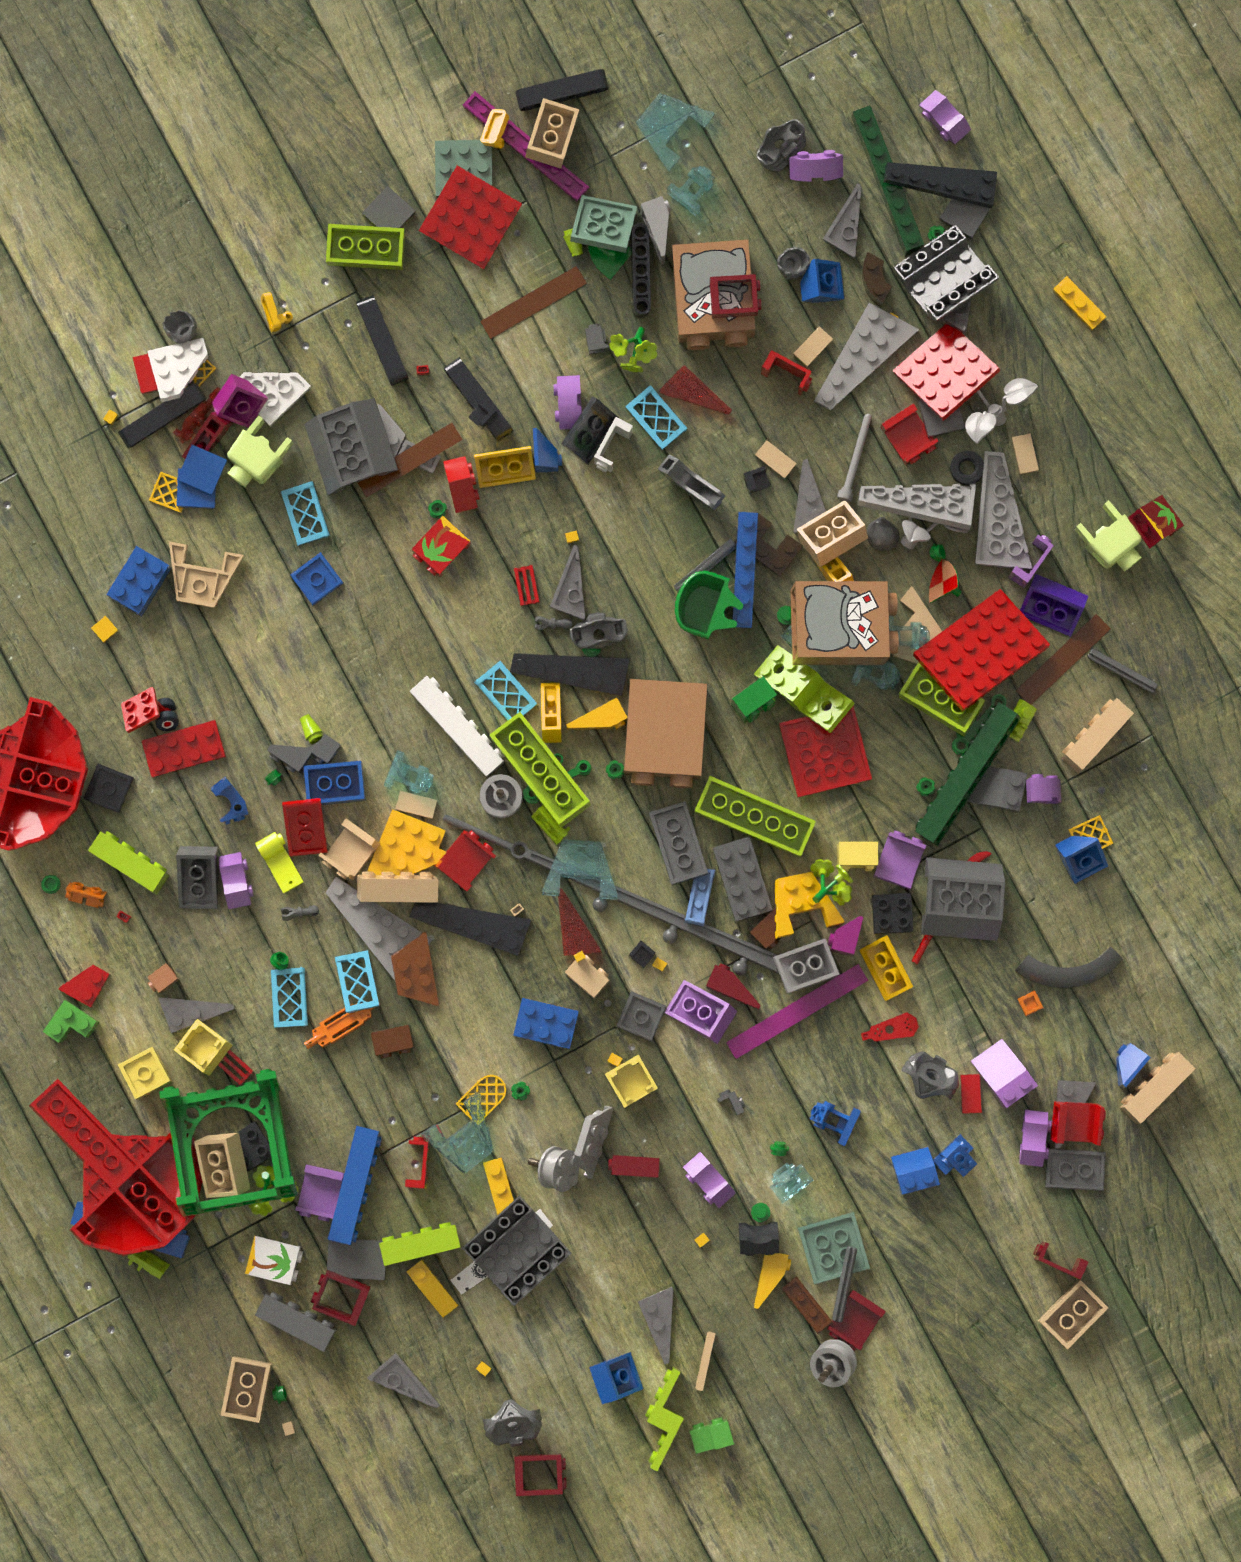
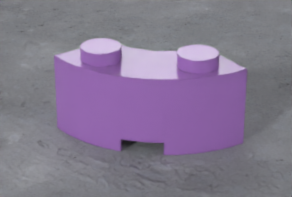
M936 90L919 105L923 111L921 114L924 119L932 122L940 131L939 134L945 141L950 140L953 144H956L971 130L965 117L952 106L947 97Z
M826 150L824 153L808 154L806 151H801L797 155L789 157L791 180L812 182L811 178L823 177V181L843 177V155L835 153L834 150Z
M580 375L558 376L557 384H553L554 396L558 395L559 411H555V422H559L560 429H571L582 413Z
M1043 774L1031 775L1032 778L1026 780L1027 803H1062L1061 781L1058 779V776L1053 775L1043 778Z
M241 852L219 856V868L228 909L251 905L250 897H253L254 894L252 885L248 886L246 870H249L247 859L242 858Z
M1025 1110L1019 1164L1043 1167L1044 1159H1048L1049 1148H1046L1047 1132L1051 1131V1121L1048 1120V1112Z
M701 1152L683 1166L687 1172L685 1175L692 1184L696 1182L706 1193L703 1197L710 1205L714 1203L720 1208L736 1194L733 1188Z

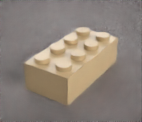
M1118 698L1114 701L1110 699L1100 709L1103 713L1101 715L1097 713L1089 721L1088 725L1090 727L1088 729L1084 727L1075 737L1076 743L1071 742L1062 751L1065 755L1061 759L1078 774L1134 714Z
M365 871L362 872V875H357V898L360 902H438V879L431 872H420V875H414L412 872H401V875H395L393 872H381V875H376L374 872Z
M1179 1052L1166 1055L1162 1060L1164 1064L1151 1070L1148 1074L1150 1078L1147 1081L1142 1080L1134 1088L1136 1092L1133 1095L1128 1094L1121 1101L1123 1105L1120 1109L1135 1124H1141L1195 1070Z

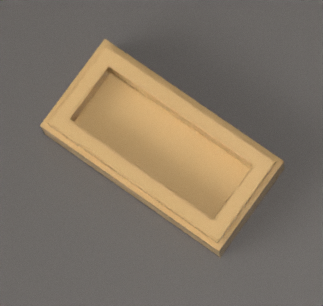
M819 326L793 355L808 367L833 341V338Z
M1031 433L1012 437L1019 475L1037 472L1039 469Z
M767 440L755 454L759 460L783 479L788 476L797 464Z
M400 791L395 810L433 819L437 800Z

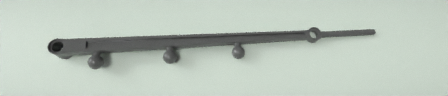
M449 815L443 816L444 822L467 832L473 831L480 838L510 850L512 857L517 860L526 859L600 893V897L595 898L592 904L594 910L598 912L606 910L608 906L606 900L609 897L671 925L670 929L665 930L663 933V940L668 944L676 942L678 938L677 930L680 929L741 957L740 961L735 962L733 965V971L736 975L742 976L747 973L748 961L780 975L773 959L774 956H777L775 953L707 924L700 926L685 923L686 915L528 849L524 842L518 841L513 844ZM522 846L525 849V853L518 856L514 853V848Z

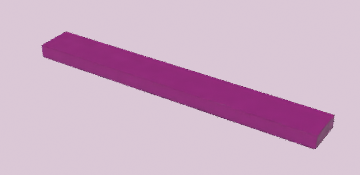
M476 91L463 104V107L484 125H486L490 112L496 109ZM508 120L501 137L504 139V142L574 201L578 202L581 196L588 191L589 186L564 165H562V168H558L526 158L530 137Z
M857 964L729 1040L726 1044L735 1059L867 982L868 979L860 965Z

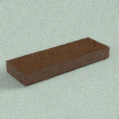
M797 1276L781 1288L817 1334L833 1323Z

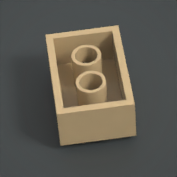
M543 98L525 157L562 168L579 109Z
M846 501L841 502L797 529L800 543L820 567L868 539L865 524Z
M239 1133L207 1135L194 1141L206 1198L235 1196L251 1189Z
M1077 1280L1046 1311L1038 1322L1068 1350L1108 1307L1081 1280Z
M236 1356L232 1357L221 1416L261 1422L273 1363Z

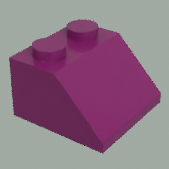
M231 374L212 402L217 416L249 428L267 402L268 397L248 380Z
M862 916L838 928L834 934L831 933L827 943L830 946V951L851 957L854 955L863 921Z

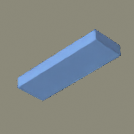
M707 869L708 875L693 880L685 923L704 926L715 870Z

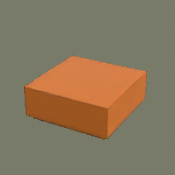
M1035 991L1017 999L1025 1016L1043 1008Z

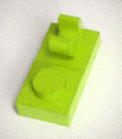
M1019 699L1013 710L1021 717V720L1009 736V738L1016 742H1019L1023 737L1025 730L1028 728L1027 726H1029L1037 708L1022 699Z
M543 805L531 816L556 845L567 836V832L570 830L569 826L566 829L560 828Z
M149 1251L132 1254L127 1257L130 1259L128 1262L129 1266L135 1262L139 1265L137 1271L143 1268L158 1279L164 1275L170 1264Z

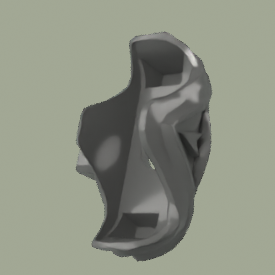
M793 119L782 125L772 126L767 129L763 143L757 151V158L764 168L772 171H781L790 164L789 157L797 155L798 152L804 149L806 145L804 125L797 119ZM783 140L785 142L781 145L780 149L776 148V141Z
M600 612L591 613L588 615L587 620L577 623L570 629V638L578 648L601 649L621 642L626 637L628 628L625 619L606 617L604 613ZM602 630L604 638L601 640L595 639L593 636L594 631Z
M923 1051L908 1058L909 1060L905 1062L902 1071L911 1076L917 1097L925 1099L931 1096L944 1095L950 1100L952 1099L956 1089L959 1087V1078L955 1069L946 1066L947 1061L938 1055L932 1058Z
M506 1400L496 1415L490 1419H483L485 1435L497 1446L510 1443L511 1447L523 1445V1440H533L538 1436L542 1427V1417L540 1409L529 1411L518 1405L514 1400Z

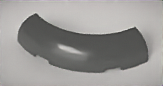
M1109 947L1090 963L1077 967L1062 968L1047 965L1027 955L1015 971L1026 979L1041 985L1054 988H1073L1101 979L1114 970L1123 961V958L1112 947Z

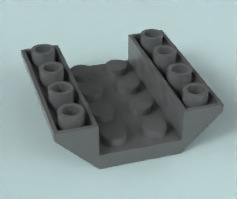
M956 225L893 267L906 291L924 313L935 321H939L999 280V276L989 264L985 266L967 244L966 237Z
M375 398L351 402L319 414L304 424L328 496L344 491L346 486L376 475L384 476L399 470Z
M926 858L925 877H928L926 911L925 915H922L921 935L997 941L1003 921L1005 892L1002 864Z
M520 1195L462 1247L513 1306L572 1254Z

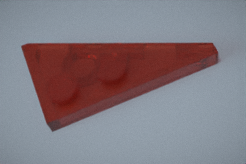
M685 365L659 390L660 394L727 415L732 412Z
M217 387L213 390L205 403L202 402L184 420L181 431L177 428L174 430L173 434L182 444L185 441L188 442L194 435L193 430L204 423L206 419L204 416L212 408V402L220 392V388Z
M558 888L564 956L575 955L581 951L584 954L600 953L599 946L563 889Z

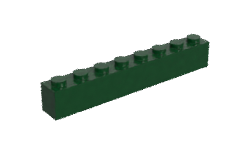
M869 105L853 111L851 118L904 255L907 256L924 247V242L903 188L883 182L885 166L888 162H892L872 108Z
M999 702L992 707L989 712V718L980 725L976 738L971 739L968 744V750L960 756L957 767L948 774L946 784L939 788L936 799L928 805L927 813L916 824L915 832L936 846L940 844L1021 720V717L1016 712Z

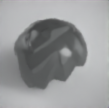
M798 247L785 250L777 259L778 270L786 280L802 277L810 265L809 255L804 249Z
M178 310L177 312H170V316L164 318L162 323L163 329L170 340L180 344L193 339L197 335V323L195 318L188 312Z
M879 517L868 525V542L874 549L889 551L897 546L900 539L899 531L891 521L886 520L885 517Z

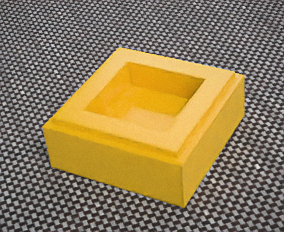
M106 616L91 627L103 643L118 632V629Z

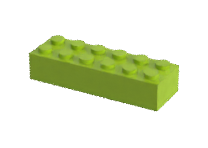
M521 712L490 734L491 740L560 828L591 806L589 799Z
M709 776L694 811L697 815L798 858H801L816 823L815 820L712 776Z

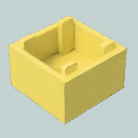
M839 842L837 845V865L839 864L846 872L850 868H865L866 872L872 871V869L878 866V842Z
M197 1019L174 1050L203 1073L210 1076L232 1047V1044Z
M151 1047L118 1064L134 1098L137 1100L172 1082L155 1047Z
M639 1055L605 1074L624 1108L658 1089Z

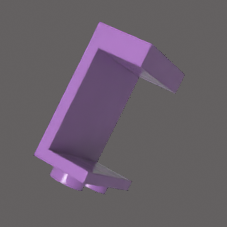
M1037 535L1032 544L1044 552L1029 574L1016 566L1008 578L1022 588H1025L1054 546L1051 544L1052 541L1044 535Z
M899 831L890 832L873 877L910 890L926 845L918 838L912 837V840L905 838V834Z
M306 1165L300 1198L295 1210L300 1211L299 1215L311 1217V1214L318 1215L319 1220L329 1222L330 1218L333 1219L344 1173Z

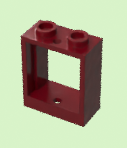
M756 274L710 277L712 319L758 316V310H762L761 298L757 299V291H760V280H756ZM751 282L753 307L720 309L718 284Z
M613 1155V1159H609L608 1171H612V1175L658 1178L660 1158Z
M327 1270L325 1275L321 1274L317 1285L321 1286L319 1292L314 1291L310 1301L313 1303L312 1309L356 1326L371 1286ZM329 1278L361 1290L351 1315L320 1303Z
M562 1453L514 1456L516 1496L563 1494V1490L567 1489L566 1478H562V1470H566V1458H562ZM557 1460L558 1489L524 1490L523 1461Z

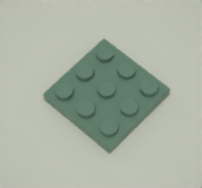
M480 140L435 141L436 198L440 195L457 165L492 185L491 146H485Z
M582 195L570 241L626 253L637 206Z
M854 1212L798 1228L814 1284L841 1277L847 1246L857 1248L853 1273L870 1269Z

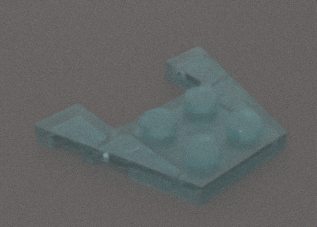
M659 93L636 121V124L665 168L670 172L679 161L680 156L665 145L688 117L705 128L715 116V113Z
M562 839L543 887L542 895L559 896L561 877L600 880L599 899L617 900V891L601 842Z
M479 1092L474 1093L463 1102L472 1120L449 1138H445L438 1124L432 1125L421 1134L424 1139L462 1173H467L494 1152L489 1128L485 1124V1111H482L480 1102L482 1098Z

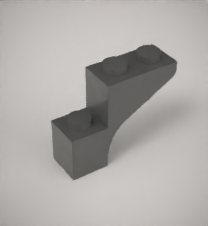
M668 455L658 468L671 483L681 487L694 501L712 510H715L726 496L722 491L695 474L678 458L672 455Z
M324 734L319 742L310 747L271 745L267 751L271 753L269 755L271 759L277 763L281 760L286 764L285 768L292 773L296 771L301 773L313 755L315 756L314 760L318 763L330 764L342 746Z

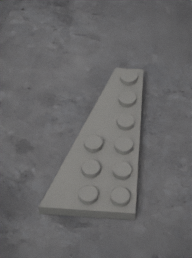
M869 303L814 402L831 411L852 390L858 387L862 381L890 358L894 352L914 336L919 329Z
M985 451L975 565L1015 568L1018 566L1021 569L1032 570L1005 455L1000 452Z
M976 483L969 484V486L953 484L949 487H943L941 484L912 485L909 488H903L902 485H895V488L861 486L858 505L970 530Z
M335 877L326 894L395 980L391 956L404 948L410 941L412 942L420 936L422 932L376 902H360L357 898V890ZM427 936L428 944L430 945L432 939Z

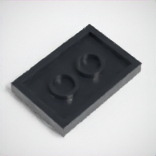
M592 396L565 437L562 445L583 463L589 465L615 417H619L600 400Z

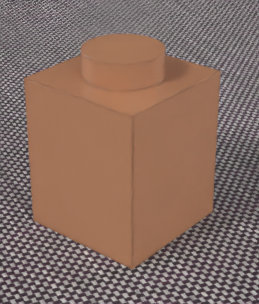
M165 963L148 976L150 980L148 985L154 992L162 993L180 979L171 967Z

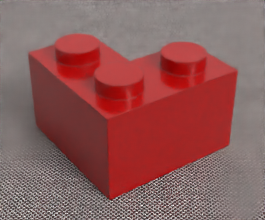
M465 456L443 461L455 512L459 513L478 508L476 500H480L478 490L473 489L476 481L471 463H467Z

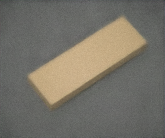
M708 1331L695 1386L696 1390L703 1391L715 1338L714 1332Z

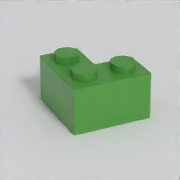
M64 1000L43 1032L58 1043H62L72 1028L84 1037L89 1038L99 1024V1021L71 1002Z
M722 1417L712 1419L711 1424L705 1426L703 1422L692 1425L693 1429L689 1430L696 1454L734 1445L727 1419L723 1420Z

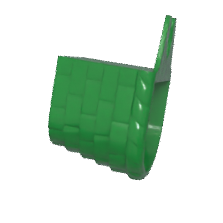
M705 570L695 572L686 579L675 601V617L680 628L692 635L709 640L711 633L715 630L735 628L737 622L727 619L724 611L729 606L741 610L743 609V603L729 590L728 583L730 579Z

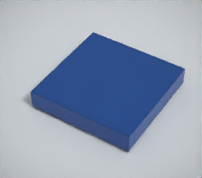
M191 445L177 480L213 495L227 459Z
M178 480L177 507L215 509L216 488L213 495Z
M321 552L290 574L313 606L344 584Z

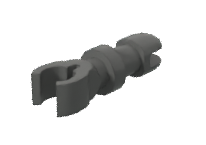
M542 616L535 617L536 622H542L541 625L535 624V629L537 630L551 627V629H555V627L570 629L572 627L570 619L555 620V618H551L549 620Z
M316 905L309 906V908L297 907L298 909L284 907L281 909L282 914L288 913L287 915H282L283 921H289L295 917L303 918L306 915L311 917L319 914V908Z

